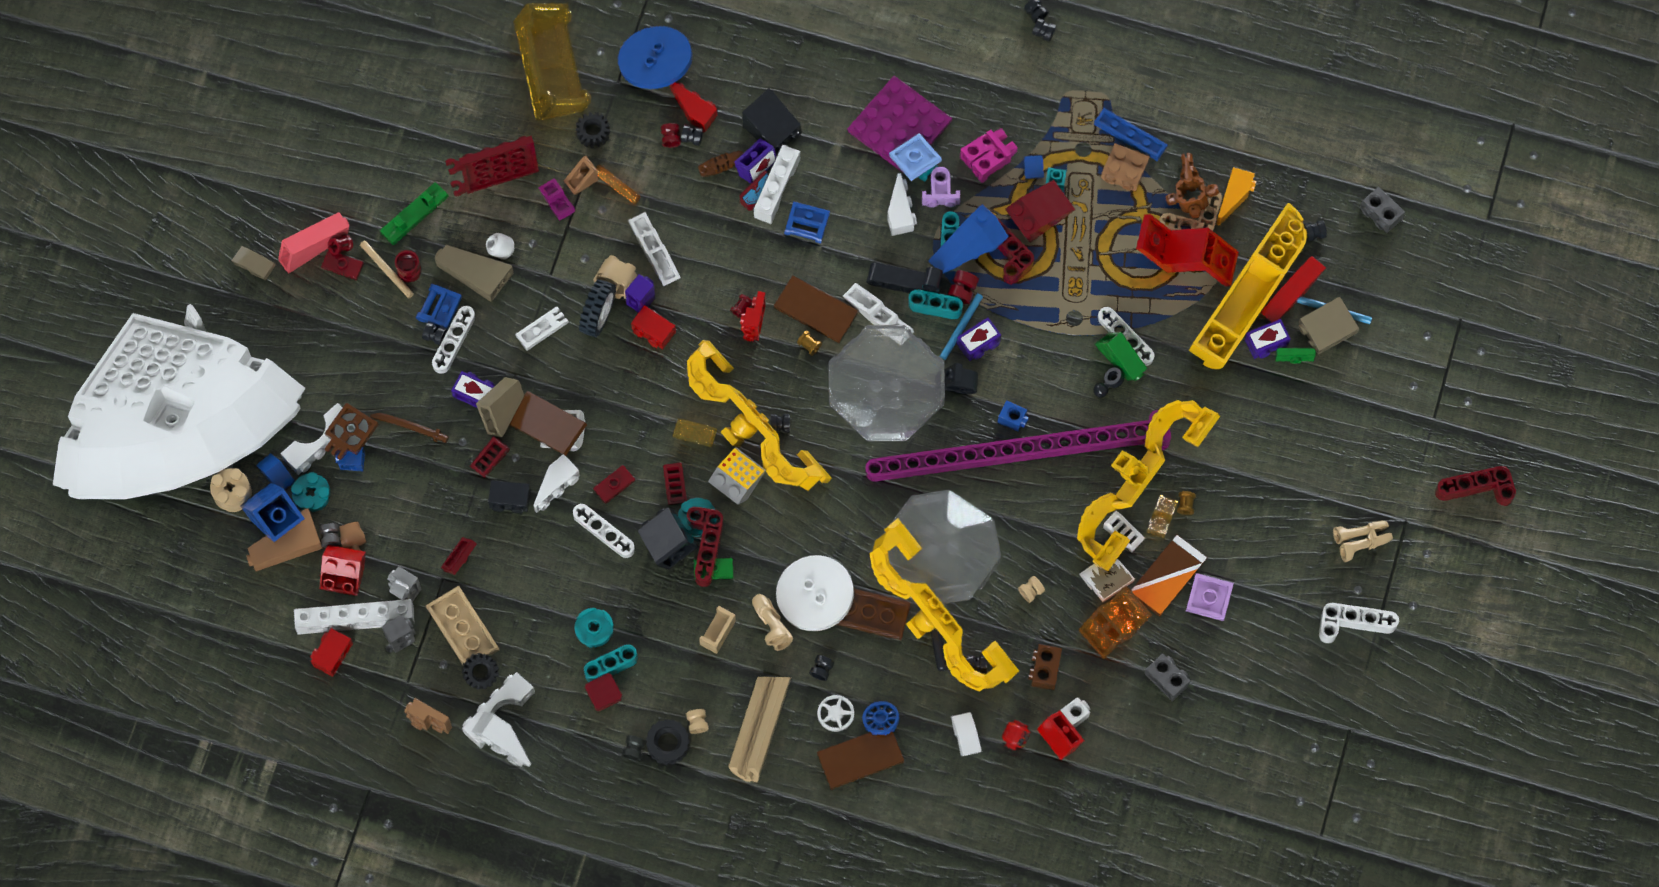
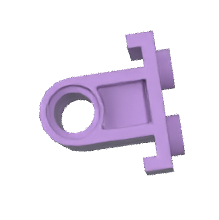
M936 167L932 171L931 195H926V191H922V205L927 207H936L937 205L953 207L960 205V191H956V194H951L950 173L945 167ZM943 177L945 180L938 181L936 178Z

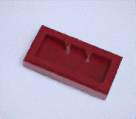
M328 250L321 267L322 269L357 281L364 262L342 254L334 255Z
M622 465L596 485L593 490L606 504L631 485L635 478Z
M462 537L441 566V569L455 575L467 561L468 556L477 543Z

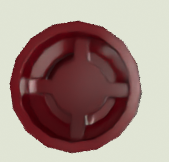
M410 250L398 253L395 257V266L399 278L409 283L419 279L422 270L417 254Z
M957 270L953 278L955 284L950 286L947 295L958 297L962 300L963 304L969 305L974 295L972 290L976 289L979 278L969 272Z

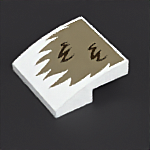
M1118 559L1109 571L1093 564L1079 574L1102 602H1105L1135 580Z

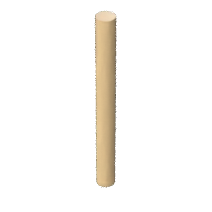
M363 241L360 244L363 250L406 297L411 298L414 293L376 251L366 241Z

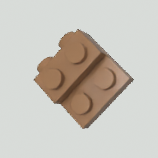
M1114 144L1102 171L1101 179H1104L1109 184L1115 183L1120 185L1125 190L1136 191L1150 156Z
M416 698L413 702H409L405 708L406 717L412 722L411 725L418 730L423 728L428 731L430 726L433 725L432 728L437 732L442 733L444 731L448 734L452 729L449 717Z

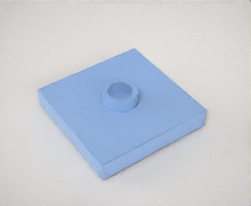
M920 133L889 153L890 158L911 181L942 161L938 153Z

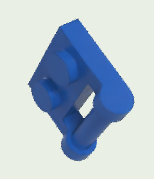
M793 202L785 228V235L790 236L793 234L815 240L816 243L821 244L830 211ZM798 223L817 228L818 232L815 233L793 227V224Z
M431 284L430 292L421 311L417 313L416 319L424 323L430 321L435 323L437 327L442 326L448 329L462 299V295ZM436 295H441L432 316L427 315Z

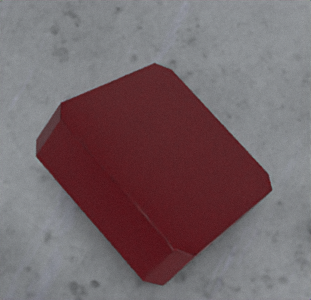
M609 673L585 685V690L596 711H601L622 700V694Z

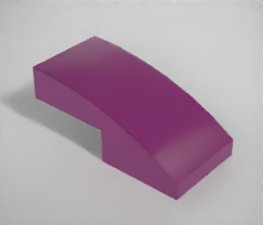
M555 178L538 187L559 221L575 212L574 206L565 196L563 189Z

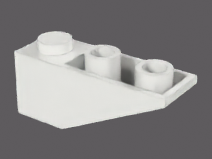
M901 173L897 176L888 209L887 219L892 236L914 231V224H917L915 213H911L910 207H912L911 198L906 195L905 191L908 190L906 179L902 180Z
M561 455L548 467L533 505L536 513L540 510H545L550 505L551 500L559 498L564 493L565 488L569 485H574L579 480V470L566 456Z

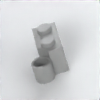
M400 566L396 570H392L387 578L390 581L388 583L390 587L389 592L401 600L411 599L413 602L421 591L418 578Z

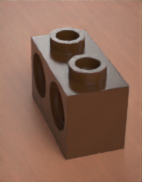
M1039 644L1038 650L1034 649L1032 661L1036 663L1035 668H1031L1029 680H1032V687L1055 690L1062 648ZM1048 654L1052 659L1044 661L1041 656ZM1046 673L1048 678L1042 680L1038 677V674Z

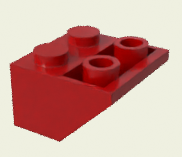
M328 545L322 555L320 589L358 596L364 572L366 551Z

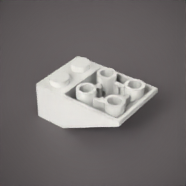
M484 712L471 731L476 734L475 739L489 746L491 744L493 751L500 755H507V760L520 767L522 765L530 766L531 763L511 725L495 714Z

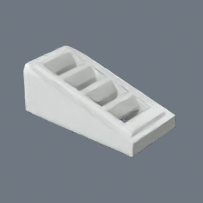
M188 305L184 322L185 327L206 332L201 317L193 305Z
M1116 510L1104 523L1103 528L1112 535L1114 531L1124 526L1125 528L1120 532L1122 535L1129 531L1131 533L1127 537L1130 540L1133 536L1136 537L1132 544L1128 543L1126 546L1130 552H1133L1145 538ZM1117 520L1119 523L1113 527L1112 524Z

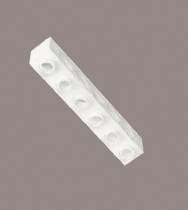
M411 599L294 609L295 629L298 634L329 632L331 628L336 631L378 628L400 615H403L405 620L409 618L411 623L414 624V607Z

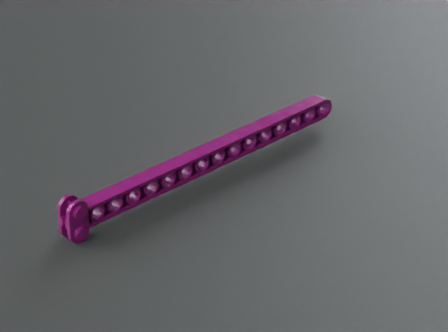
M1159 410L1153 411L1149 416V420L874 458L867 462L865 474L871 481H884L1145 444L1146 434L1139 436L1136 434V431L1143 430L1146 433L1153 415ZM1170 428L1163 436L1162 451L1166 450L1170 445ZM1123 432L1127 437L1120 439L1117 434ZM1105 435L1108 439L1100 441L1098 436ZM1087 438L1089 442L1082 444L1079 442V439ZM1066 440L1070 443V445L1064 447L1060 444V442ZM1043 443H1048L1051 445V447L1049 449H1043L1041 445ZM1030 446L1032 450L1025 452L1022 450V447ZM1009 448L1013 451V453L1007 455L1003 452V450ZM986 451H991L994 453V455L992 457H986L984 453ZM973 454L975 458L968 460L965 458V455ZM953 456L956 458V461L950 463L946 458ZM929 459H935L937 463L935 465H929L927 461ZM916 462L918 466L911 468L908 466V463ZM896 464L899 466V469L892 471L889 469V466ZM872 467H878L880 471L878 473H872L870 469Z

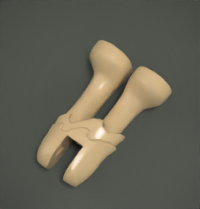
M1377 521L1352 529L1344 527L1334 528V539L1337 544H1341L1340 555L1342 560L1348 562L1353 559L1354 553L1361 549H1375L1380 545L1390 542L1393 539L1392 533L1376 535V532L1389 527L1388 522ZM1367 535L1366 539L1346 542L1350 539Z
M761 594L756 595L752 599L753 607L764 624H768L771 630L765 636L767 645H773L776 651L785 649L793 641L791 633L781 623V617L776 612L770 599Z

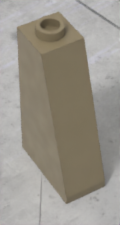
M449 245L439 249L435 255L437 267L490 302L493 301L514 274L513 267L509 264Z

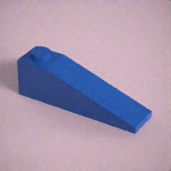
M982 204L962 223L928 262L933 267L942 270L944 274L971 259H977L982 254L996 250L1009 236L996 216Z

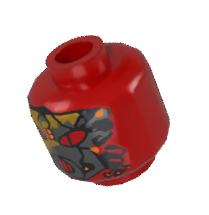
M1017 720L1008 722L1002 734V739L1006 742L1005 746L1016 750L1017 747L1024 748L1031 734L1030 730H1028L1029 726Z

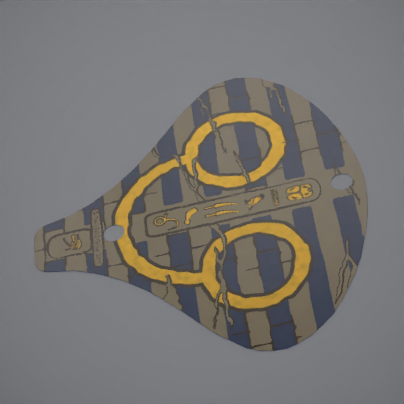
M1072 90L1063 95L1057 116L1050 129L1028 155L1043 156L1044 178L1025 179L1024 160H1022L1015 168L954 211L959 216L960 227L983 204L1034 255L1033 268L1015 284H1007L1003 280V268L1009 260L998 249L982 254L979 258L971 259L961 266L944 273L952 285L955 284L953 278L957 270L966 271L977 276L979 282L976 289L972 290L974 294L972 300L977 293L982 295L983 299L979 305L998 315L1036 329L1068 335H1099L1109 333L1098 321L1099 311L1103 307L1112 308L1131 329L1162 321L1185 310L1201 300L1216 284L1217 280L1205 270L1167 273L1136 249L1144 214H1151L1157 220L1165 213L1190 219L1193 218H1191L1189 213L1181 210L1179 203L1177 205H1167L1166 195L1169 193L1152 179L1146 171H1144L1136 191L1125 190L1120 185L1115 183L1109 184L1104 179H1101L1102 171L1114 144L1127 148L1123 141L1094 125V121L1103 108L1112 112L1111 102L1106 94L1102 92ZM1081 142L1088 143L1092 149L1091 154L1087 157L1078 156L1075 152L1077 144ZM1048 168L1067 170L1063 193L1076 210L1029 243L1005 208L1022 196L1045 185ZM951 220L946 222L948 225L955 224V222ZM1166 220V222H1165V225H1166V226L1169 225L1170 220ZM942 223L936 230L933 239L934 254L941 247ZM1182 224L1180 226L1181 229H1191L1189 224ZM1015 246L1008 247L1012 251L1017 249ZM1028 259L1021 260V262L1024 264L1030 262ZM1014 271L1007 272L1011 276L1016 274ZM1071 311L1080 312L1083 316L1082 323L1078 326H1071L1066 320L1067 314ZM1103 313V319L1107 318L1110 320V314L1106 315ZM1119 325L1114 328V331L1121 332L1125 331V329Z

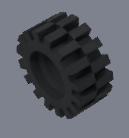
M589 112V115L585 113L583 118L579 117L578 122H576V134L580 143H584V146L587 148L588 145L591 148L597 145L598 148L601 143L603 145L606 143L605 140L608 141L610 128L607 118L604 119L603 114L599 116L598 112H595V115ZM595 124L599 126L600 132L597 135L591 136L586 133V128L589 125Z
M472 654L462 665L463 678L473 688L479 690L487 689L486 687H491L492 683L497 681L496 677L499 675V668L496 665V661L487 654ZM478 664L486 665L488 670L487 675L481 679L473 675V669Z

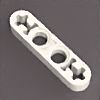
M463 306L458 310L432 360L433 369L437 373L442 374L449 370L475 320L474 310L470 306ZM467 312H469L470 317H466L464 325L462 323L464 319L462 314H467ZM457 327L463 329V333L460 336L453 334V330ZM447 344H453L455 349L452 352H446L444 347ZM444 355L446 356L444 359L445 366L441 365L439 368L437 362L441 363Z
M1103 307L1098 314L1099 323L1109 333L1115 332L1114 328L1116 326L1124 327L1125 332L1123 335L1127 340L1135 339L1138 342V345L1133 349L1135 352L1138 351L1137 354L1140 359L1142 358V353L1144 355L1149 354V360L1144 359L1142 361L1145 366L1151 365L1154 359L1152 349L1112 308ZM1103 313L1106 315L1109 313L1110 320L1107 318L1103 319Z
M578 504L574 507L573 517L576 522L623 558H629L634 554V543L585 504ZM585 510V515L589 518L588 522L584 516L578 517V511L582 512ZM600 521L602 523L601 528L594 530L591 527L592 522ZM609 532H614L617 535L614 541L606 539V535ZM620 538H622L621 544L624 546L630 545V551L625 550L623 552L622 546L618 544Z

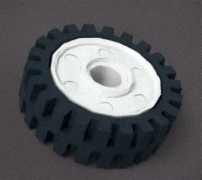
M600 279L594 283L583 307L579 322L580 332L593 337L600 335L613 306L616 285Z

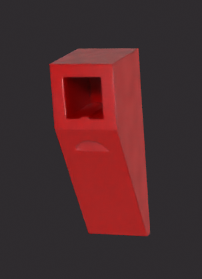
M680 82L671 84L670 90L689 123L695 127L703 128V132H706L718 116L716 105L711 101L706 102L698 93L690 92Z

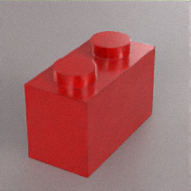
M645 305L631 322L632 331L640 338L643 336L650 345L655 348L659 347L662 350L676 333L674 324Z
M331 628L329 632H325L322 636V643L319 648L312 652L311 662L314 667L333 677L351 649L353 642L351 638Z
M1061 710L1048 717L1037 728L1038 732L1060 760L1073 753L1084 742L1083 738Z

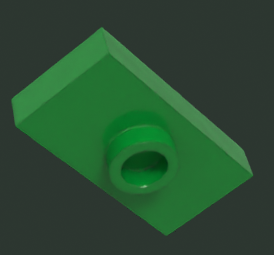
M1278 348L1275 354V361H1290L1292 364H1298L1301 361H1314L1315 349Z
M733 558L717 559L713 579H733ZM694 560V578L697 560ZM703 568L704 571L701 578H704L707 575L706 568Z

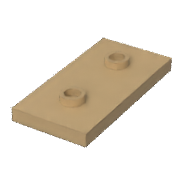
M459 586L426 605L427 610L462 665L472 654L481 653L491 656L499 651V647Z

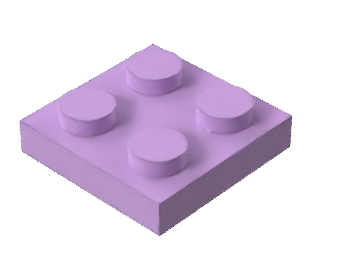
M1196 573L1186 611L1224 621L1234 583Z

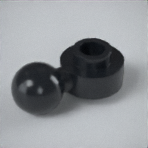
M1118 368L1109 369L1104 375L1105 382L1097 383L1094 386V394L1099 398L1105 397L1108 394L1109 387L1117 388L1124 382V374Z

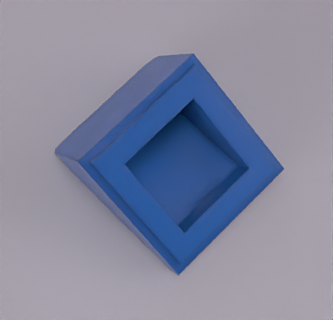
M1043 156L1024 157L1025 179L1044 178Z

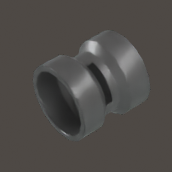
M329 523L320 526V534L323 537L321 539L322 547L326 548L328 545L339 546L341 544L340 537H338V524Z

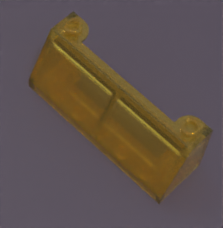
M527 3L514 19L536 120H545L582 112L591 103V95L586 89H581L567 25L572 18L568 3Z

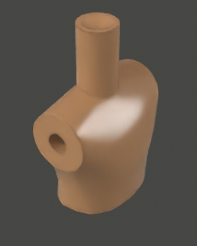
M352 522L339 527L343 548L360 550L359 546L367 543L359 522Z

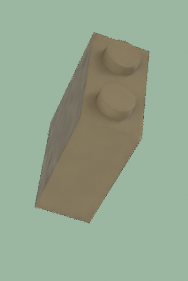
M1341 297L1300 318V325H1298L1301 333L1307 335L1310 340L1308 341L1310 348H1314L1318 355L1359 331V327Z

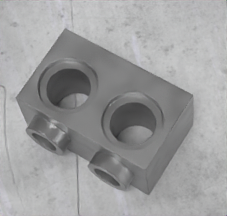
M1379 186L1362 201L1360 207L1363 214L1374 220L1375 225L1386 233L1396 226L1405 214V211ZM1375 202V203H1377L1379 206H1378V207H1374V206H1372L1370 203ZM1389 215L1392 217V219L1387 220L1384 218V216Z
M403 615L382 626L385 637L395 653L415 642L414 635L416 632L409 618L405 620Z
M1162 653L1146 668L1145 675L1173 701L1189 686L1190 677L1184 670H1179L1175 666L1176 663L1170 656L1166 657ZM1164 666L1167 671L1161 673L1157 670V667ZM1176 679L1180 681L1181 685L1173 686L1171 680Z

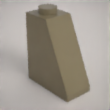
M504 377L476 403L487 434L502 437L505 434L524 397L519 380Z

